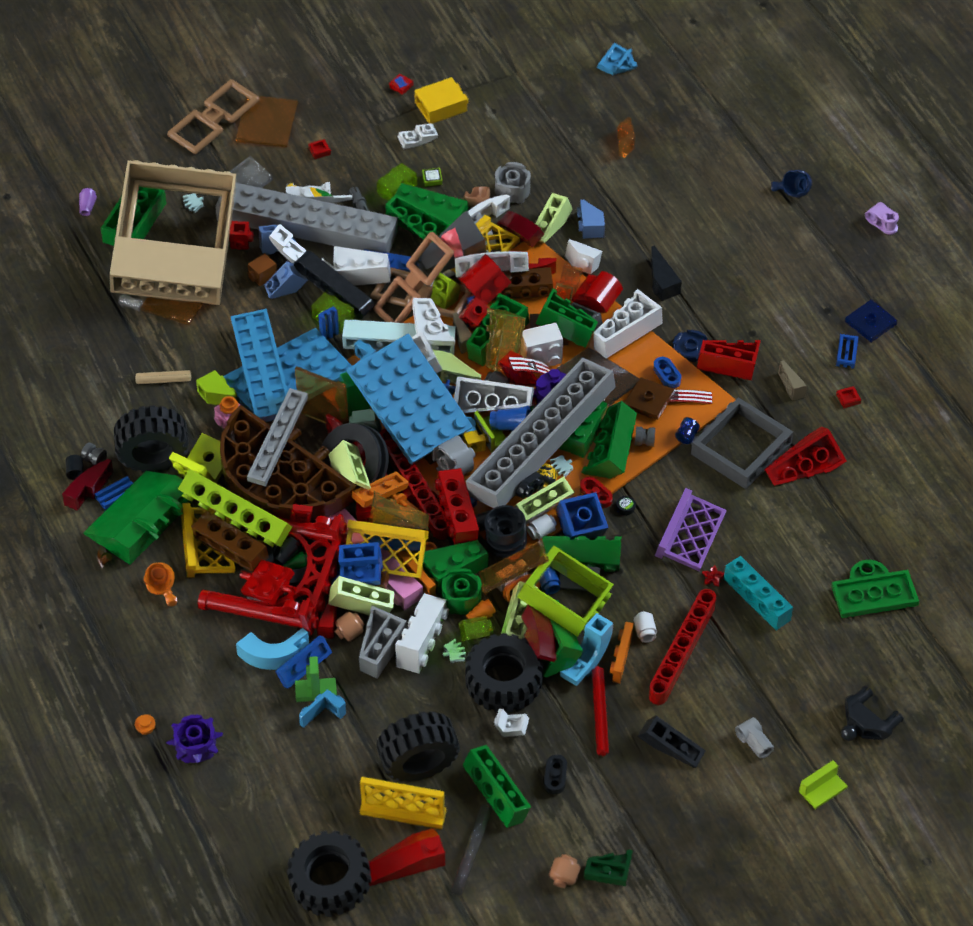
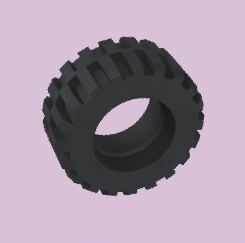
M150 405V407L141 406L139 409H132L128 414H123L115 424V454L127 468L131 467L135 471L158 472V470H168L169 467H173V463L169 459L172 452L183 457L188 453L189 443L186 421L175 410L167 409L164 406L156 407L155 405Z
M501 633V636L494 634L489 636L487 640L483 638L479 641V645L475 644L471 648V652L468 653L466 658L465 683L468 693L478 705L481 706L483 704L487 710L494 709L495 712H498L499 709H504L507 713L513 712V709L521 710L525 704L527 706L533 702V698H536L540 693L543 674L542 659L536 656L526 639H519L517 635L507 636V633ZM498 665H509L517 668L522 674L510 681H498L489 677L486 672Z
M424 711L415 715L413 713L408 715V717L398 719L395 723H391L387 729L381 732L376 745L385 773L390 778L400 782L404 780L406 782L419 781L444 771V768L452 765V761L457 759L460 751V744L451 720L444 714L436 713L435 711H429V713Z
M322 831L320 835H310L307 841L305 839L299 843V848H294L292 851V858H289L287 864L289 868L287 876L298 904H302L306 911L312 909L315 915L320 916L321 913H324L325 917H332L333 913L342 915L344 910L348 909L351 911L355 908V903L360 904L364 900L363 894L366 895L370 888L371 870L366 852L356 839L352 840L351 836L346 833L342 836L339 831H332V833ZM327 862H340L349 868L345 877L332 885H318L310 880L313 871L318 866Z

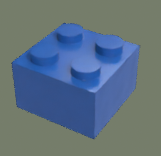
M597 492L560 500L555 508L563 534L570 537V540H574L578 536H586L589 539L604 536L609 528Z

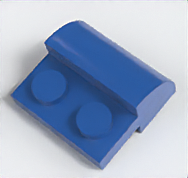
M379 542L339 545L341 577L370 585H381L383 562Z

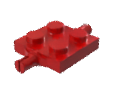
M261 560L252 573L242 570V573H240V578L247 580L241 589L245 596L274 605L283 593L295 595L297 592L295 586L289 585L290 580L295 574L291 568Z

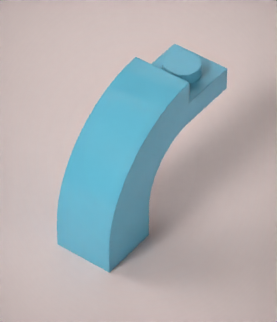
M598 613L593 616L585 626L584 638L581 643L583 649L581 657L573 667L560 672L562 678L577 686L585 676H590L592 669L598 665L609 644L613 631V622Z
M301 628L286 641L278 644H269L261 641L250 632L236 643L237 655L254 667L275 670L309 644L308 632Z

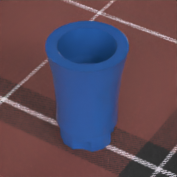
M527 405L519 408L491 411L490 427L492 430L498 429L499 431L514 430L529 415L531 409Z

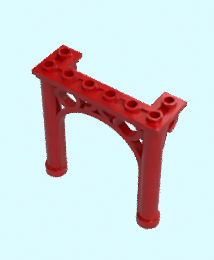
M235 507L233 509L232 514H234L237 511L238 507ZM253 514L248 516L247 523L253 521ZM343 514L334 516L333 520L326 516H317L315 523L291 521L290 519L277 517L292 526L287 537L295 538L307 553V568L301 582L296 587L297 592L295 595L288 594L278 599L273 605L264 601L202 590L198 598V608L207 611L212 609L304 628L308 635L312 636L314 629H317L320 612L324 611L325 599L329 595L332 579L336 578L338 573L339 545H346L348 530ZM270 523L263 527V532H267L270 529ZM305 538L315 541L309 545ZM318 547H326L327 550L324 556L318 558L312 554ZM324 564L321 573L318 572L316 565ZM313 584H316L314 592L312 594L309 588ZM307 595L309 598L303 600L302 604L295 601L299 596Z

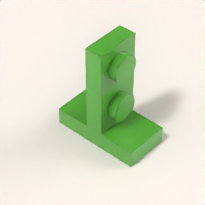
M318 656L309 657L310 665H306L307 680L295 681L296 702L314 701L319 694H323L327 689L337 696L336 678L319 679Z

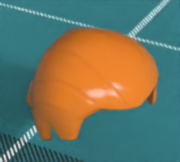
M166 563L150 564L144 575V583L148 591L155 595H163L169 606L177 605V598L171 591L175 579L173 569Z

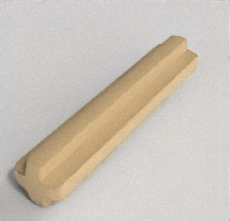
M183 370L136 373L135 379L137 384L191 381V372Z

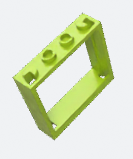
M553 546L526 581L517 598L578 637L582 630L585 632L586 624L596 613L599 614L612 595L609 591L614 584L556 546ZM550 566L598 597L584 618L535 587Z

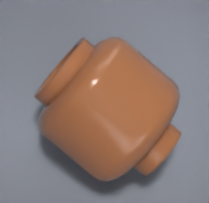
M346 612L335 621L337 628L334 631L341 640L345 638L347 641H352L363 633V626L365 624L356 612Z
M561 855V857L555 858L549 873L551 879L554 880V885L566 888V885L575 884L580 871L577 859L568 855Z

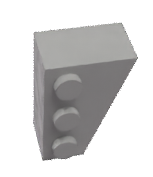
M371 605L369 621L367 622V629L359 655L360 671L378 679L396 652L395 644L398 640L402 639L401 633L404 628L407 629L406 620Z

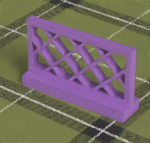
M685 488L655 556L660 559L665 556L700 571L727 510L691 495L692 490ZM692 502L700 505L702 510L694 512L691 507ZM709 512H716L720 514V517L711 519ZM704 514L707 521L699 523L696 516ZM692 517L695 524L687 526L684 519ZM710 525L713 532L705 534L702 527ZM698 528L701 535L693 537L690 530ZM686 532L689 539L681 541L678 533ZM703 539L706 547L698 548L695 541ZM691 543L694 550L686 552L683 545ZM679 546L682 553L675 554L670 552V549ZM697 554L700 560L699 564L691 561L689 556Z

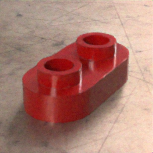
M585 477L581 480L580 492L583 495L597 492L602 508H607L612 504L613 496L611 491L596 478Z

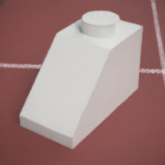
M569 239L565 253L566 259L575 269L592 274L599 267L602 251Z

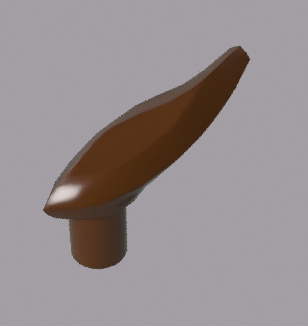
M100 545L97 559L102 569L112 560V555L107 553V549Z

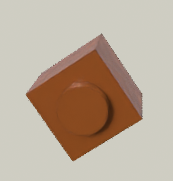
M266 254L248 263V277L259 286L265 284L277 272L276 263Z

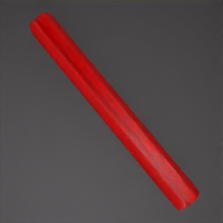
M596 666L592 669L596 748L598 755L606 756L609 753L604 669Z

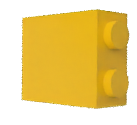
M452 77L415 90V103L429 124L467 112L468 97L462 93L460 85Z

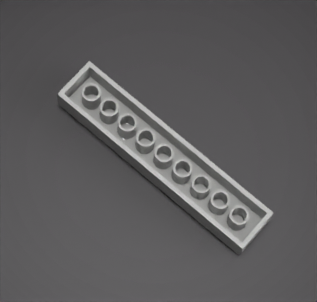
M236 183L232 221H248L250 228L258 229L259 226L275 224L278 226L280 224L292 233L295 238L357 250L367 249L386 253L390 252L398 233V218L394 216ZM219 197L216 204L217 221L219 219L222 197Z
M582 358L466 480L469 496L492 508L506 505L515 495L521 481L537 472L616 387L613 371Z

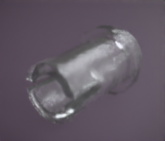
M122 294L119 298V305L123 308L126 306L140 311L143 307V300L133 298L129 294Z

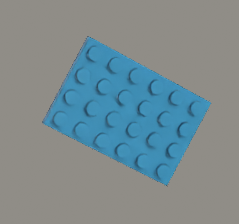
M316 328L277 348L287 389L291 388L308 393V399L338 384L340 374L347 372L346 370L352 366ZM243 367L224 375L223 377L226 379L228 386L235 389L237 393L236 399L254 414Z
M409 333L346 370L410 465L432 453L433 448L457 435L464 434L473 427Z

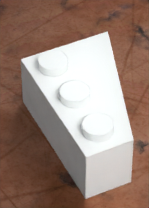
M334 246L333 269L353 285L390 283L391 269L388 254Z

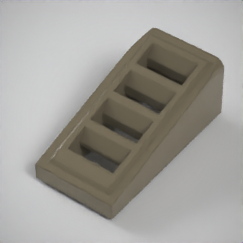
M456 312L453 313V326H456V338L460 352L463 354L467 352L466 343L472 333Z
M784 360L780 361L778 374L790 399L793 401L804 398L807 391L806 384Z

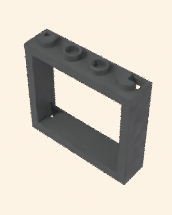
M738 397L734 402L728 404L722 414L719 413L711 425H707L703 432L692 440L691 455L744 489H747L765 471L764 469L792 444L793 431ZM737 414H740L776 437L772 444L746 470H743L706 446Z

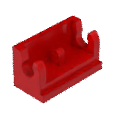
M509 351L498 362L504 374L510 378L511 384L520 386L532 384L536 386L538 379L533 372L516 371L512 367L509 357L523 358L522 355Z

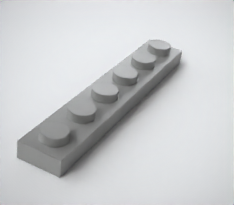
M289 388L247 475L248 482L262 486L267 485L308 399V393Z

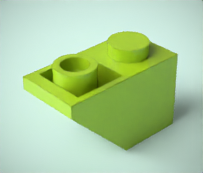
M439 273L434 280L431 295L434 304L447 309L459 300L461 286L444 274Z
M216 370L196 380L197 392L207 404L220 405L224 397L231 396L235 399L237 397L235 389L233 387L230 388L226 379L222 375L220 376Z

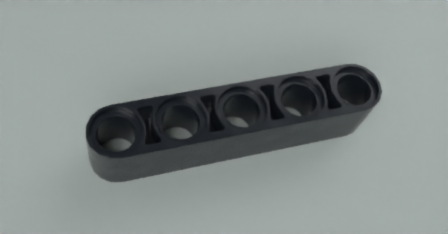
M306 251L294 262V267L300 274L356 318L362 319L374 307V302L370 297L313 252Z

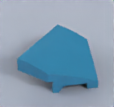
M614 43L599 62L597 68L614 75L637 68V63L634 62L632 57V49L626 50Z

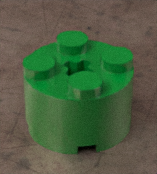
M454 569L442 580V599L447 600V608H449L450 614H468L482 600L481 579L469 569Z

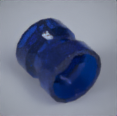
M684 418L675 433L676 439L681 443L691 444L695 438L694 434L700 428L699 423L692 418Z

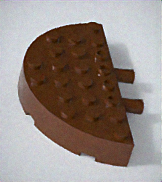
M239 405L231 414L221 435L220 454L223 475L232 493L276 517L286 519L291 517L293 504L313 506L310 521L316 520L317 516L327 517L333 515L355 501L351 496L352 491L357 489V485L323 462L329 457L328 454L330 453L325 446H321L312 455L296 444L294 441L301 436V431L296 426H294L267 485L262 486L248 482L247 475L271 426L242 405Z

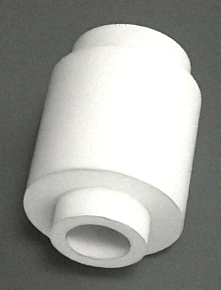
M544 514L530 522L526 529L533 540H540L543 536H547L555 531L557 523L552 515Z
M645 611L638 613L633 619L637 636L642 642H651L656 638L657 634L653 615Z

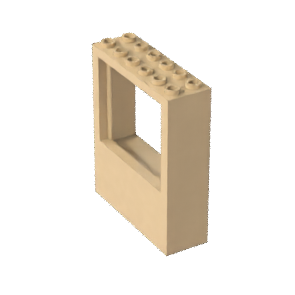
M138 160L127 161L110 269V292L220 305L236 192V174L228 171L217 172L211 169L201 170L194 167L185 168L176 165L144 163ZM139 187L222 197L215 248L131 238Z

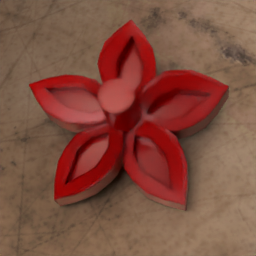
M715 565L711 567V572L702 571L703 576L707 577L704 585L713 582L715 586L719 587L720 579L724 578V572L717 571Z

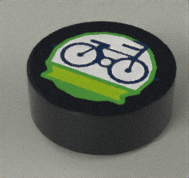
M622 496L617 500L616 510L620 514L630 515L635 511L636 502L633 498Z

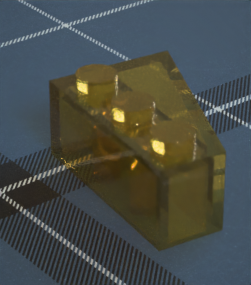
M487 308V314H490V326H487V332H490L489 343H486V367L494 371L503 372L498 362L509 351L519 354L526 318L506 310Z
M374 491L368 523L428 531L429 514L408 505L404 507L397 504L396 500L392 498L388 500L379 496L380 493Z

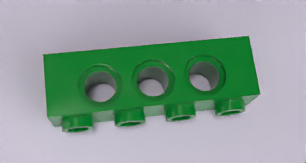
M487 745L471 749L462 765L506 828L523 823L531 809L530 804Z

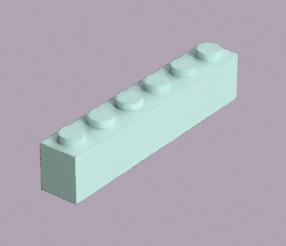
M345 320L342 335L343 349H355L354 343L360 339L378 351L408 333L411 337L415 336V324ZM447 325L449 334L456 341V326ZM430 345L432 350L445 351L454 355L455 346Z

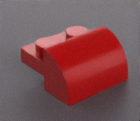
M486 254L458 278L474 297L483 299L487 304L512 283L501 271L500 267Z
M601 271L598 276L588 275L571 299L572 302L589 306L590 309L596 312L607 313L622 292L623 287L612 274Z

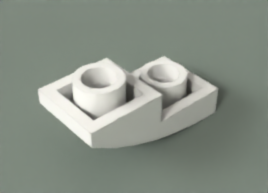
M432 124L416 125L414 131L399 132L397 138L403 149L428 143L438 138V134Z

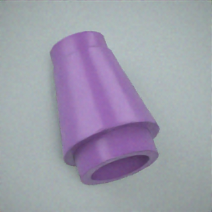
M84 188L79 193L80 214L83 216L90 215L97 199L96 192L93 189Z

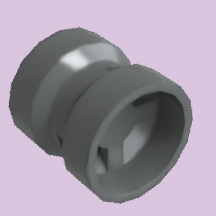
M636 426L635 445L647 444L654 447L655 428L649 427L644 429L643 427Z
M88 442L81 451V457L84 461H90L92 465H96L106 460L107 451L103 448H96L95 444Z

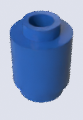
M550 566L540 579V586L548 595L555 594L560 590L561 583L556 570Z

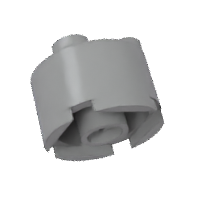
M509 162L502 168L501 166L498 167L495 172L496 195H509L510 203H523L530 194V171L526 169V166L517 162Z
M457 435L433 448L432 460L438 464L437 471L461 468L464 476L474 469L473 458L475 457V452L471 447H467L460 436Z

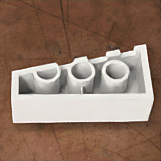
M637 289L634 292V296L631 299L628 298L624 302V306L620 310L617 309L613 313V317L607 319L593 333L594 349L603 357H610L663 324L662 307Z
M457 377L454 400L463 413L519 408L527 405L530 407L532 406L534 387Z
M423 594L415 608L414 616H411L409 619L408 628H404L401 633L402 639L398 640L395 644L396 667L419 674L421 668L426 666L428 652L434 648L436 635H440L441 623L448 617L449 608H447L446 599Z

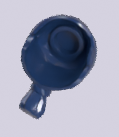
M790 170L785 173L782 181L771 182V191L775 192L781 189L789 196L803 197L809 193L812 179L803 170Z

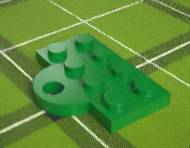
M875 560L857 562L851 569L849 579L831 583L841 618L919 605V599L909 570L889 573L882 563ZM870 568L872 571L867 573L864 572L862 569Z

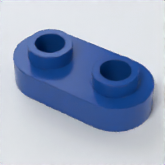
M667 357L656 358L653 370L663 385L672 389L679 387L681 384V374L672 361Z

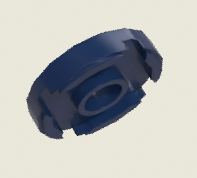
M696 330L680 332L674 337L673 349L689 362H696L699 359L702 342L707 340V337Z

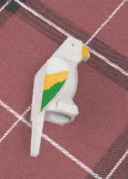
M325 182L322 186L310 185L304 187L290 183L286 187L287 194L333 204L352 200V195H331L330 182Z

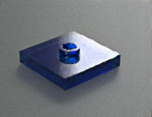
M872 299L845 317V322L870 342H873L897 325L898 321Z

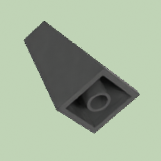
M468 211L461 214L438 236L441 238L447 231L455 228L461 243L463 256L487 253L485 239ZM434 242L429 244L420 256L419 263H417L420 270L425 272L427 276H429L445 254ZM453 255L441 272L455 268V258L458 257Z

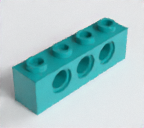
M741 556L725 565L724 580L775 630L791 621L793 606Z

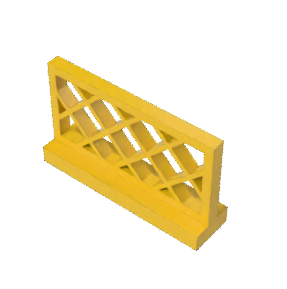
M484 215L476 223L485 241H487L486 250L488 252L494 249H501V252L510 251L520 241V237L492 223L491 217ZM494 230L498 232V235L488 236V233ZM509 238L512 240L510 243H502V239ZM499 240L500 244L490 245L489 241Z
M182 503L181 511L183 514L181 515L187 578L195 577V573H235V564L231 559L207 546L209 549L205 552L197 548L202 542L196 539L191 526L198 520L194 517V514L203 515L207 510L202 507H191L190 503ZM209 508L208 511L214 514L215 510ZM226 517L224 521L229 523L230 519ZM214 551L219 557L213 560L208 554ZM205 559L210 565L208 567H199V562ZM225 559L230 563V566H221L219 562Z
M348 520L346 545L354 544L352 542L353 533L361 534L364 539L362 543H370V539L374 536H379L384 542L380 548L386 545L392 553L384 561L382 559L383 566L385 567L383 571H387L388 574L421 578L426 539H428L429 531ZM393 539H399L403 545L396 552L388 544ZM413 541L421 542L420 551L413 555L407 546ZM405 548L411 558L402 563L396 554ZM395 557L400 566L395 570H390L385 563ZM414 560L418 565L417 574L409 573L405 565Z
M361 777L362 804L360 815L442 829L446 815L443 791Z

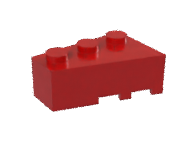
M703 340L697 369L752 381L761 340H755L754 343H744V340H738L737 343H726V340Z

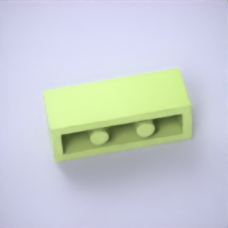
M562 477L517 503L514 507L519 508L524 513L527 522L558 504L560 500L571 498L574 491L565 477Z
M339 576L330 586L328 604L369 616L371 605L390 613L393 609L394 591Z
M519 581L512 591L501 632L507 633V636L517 635L519 639H525L524 634L527 631L521 616L528 604L517 598L525 584L522 581Z

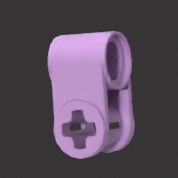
M879 202L865 212L867 221L885 234L892 235L897 232L898 226L896 223L899 215L884 203Z

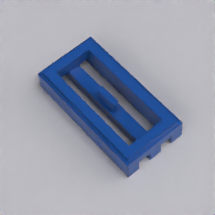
M332 306L318 314L320 333L326 339L327 337L329 339L333 338V334L338 335L337 309Z
M840 334L836 366L840 367V364H842L846 368L847 365L855 368L859 336ZM843 339H847L845 357L841 359ZM854 340L852 360H848L850 341Z
M126 476L95 493V498L107 510L123 494L121 492L127 490L133 482Z

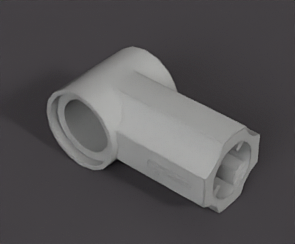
M752 717L735 727L739 740L747 743L758 758L764 759L774 751V746L763 734L762 727L756 718Z

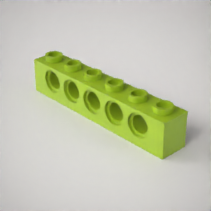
M189 469L178 490L183 492L182 497L191 502L193 499L199 501L198 506L207 511L209 508L215 510L214 515L223 520L226 517L231 519L232 525L239 529L242 526L247 528V533L255 538L260 535L264 538L263 542L271 547H274L275 544L281 547L292 528L291 525L191 469ZM205 487L204 494L199 496V490ZM221 496V502L215 505V499ZM237 505V511L231 514V508ZM253 514V521L247 523L248 516ZM270 523V529L267 532H263V527Z

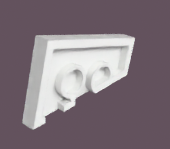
M413 298L412 306L416 335L423 332L430 345L455 346L456 341L449 334L447 325L441 320V314L432 298Z

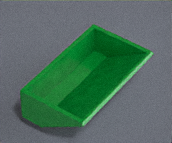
M145 471L83 533L131 565L159 538V535L178 516L183 514L181 511L182 503H192L182 497L183 492L178 490L183 479L176 475Z

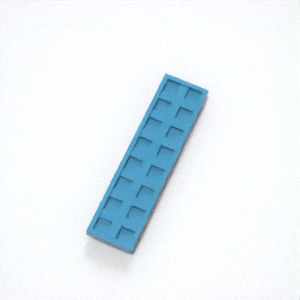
M267 309L230 316L254 414L265 422L275 419L288 389Z

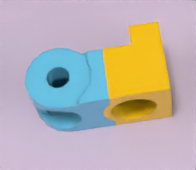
M467 417L473 427L460 435L467 447H471L475 453L484 451L486 449L484 434L478 435L476 421L472 417Z

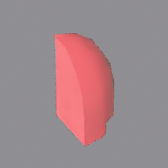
M453 228L443 234L440 239L454 251V257L463 256L461 243L456 229Z

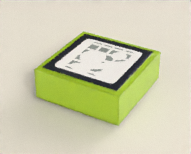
M440 168L422 170L425 187L442 185Z

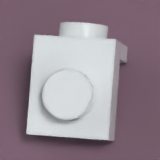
M499 709L494 723L503 737L525 735L529 717L526 714L507 715L504 709Z

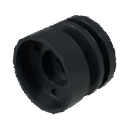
M502 505L490 510L485 516L484 522L488 550L500 558H511L522 553L527 545L526 518L524 513L519 508L509 505Z

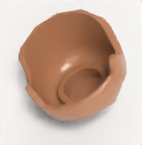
M486 186L474 187L471 194L468 191L465 192L463 200L468 201V206L473 208L477 204L490 199V188Z

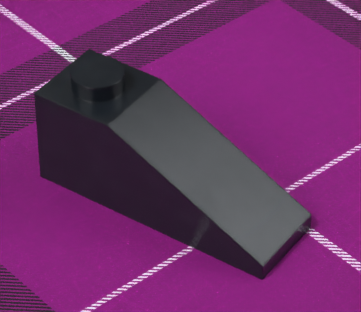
M655 245L652 246V290L661 301L681 294L682 281Z
M658 716L648 719L638 735L640 739L653 748L693 768L697 767L706 751Z

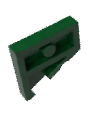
M626 850V854L616 856L614 853H609L604 856L588 857L584 879L626 887L633 850Z

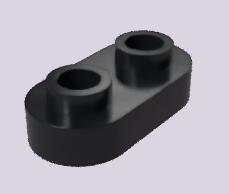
M534 472L521 481L515 494L522 499L531 496L533 492L539 491L543 487L544 476Z
M561 755L550 756L546 763L544 787L548 793L554 795L560 794L565 789L567 760Z

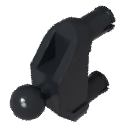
M865 685L855 695H849L845 698L847 725L842 728L841 736L846 741L854 740L857 734L864 739L883 740L891 736L892 730L903 722L904 718L901 713L896 716L899 712L894 711L888 718L881 720L864 706L863 703L873 696L872 690L868 689V686Z

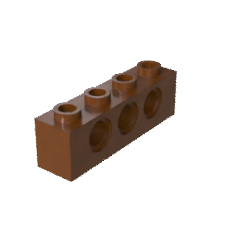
M551 267L534 268L521 272L502 271L512 283L501 294L511 299L549 296L553 289Z
M206 511L191 526L196 539L250 572L255 570L261 560L266 561L269 558L267 546L264 542L255 540L249 533L240 531L230 522H225L209 511Z

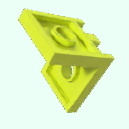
M201 433L187 458L174 452L169 457L173 467L178 470V474L182 477H185L189 469L217 484L223 474L220 441L204 433ZM208 454H214L212 461H205V457Z

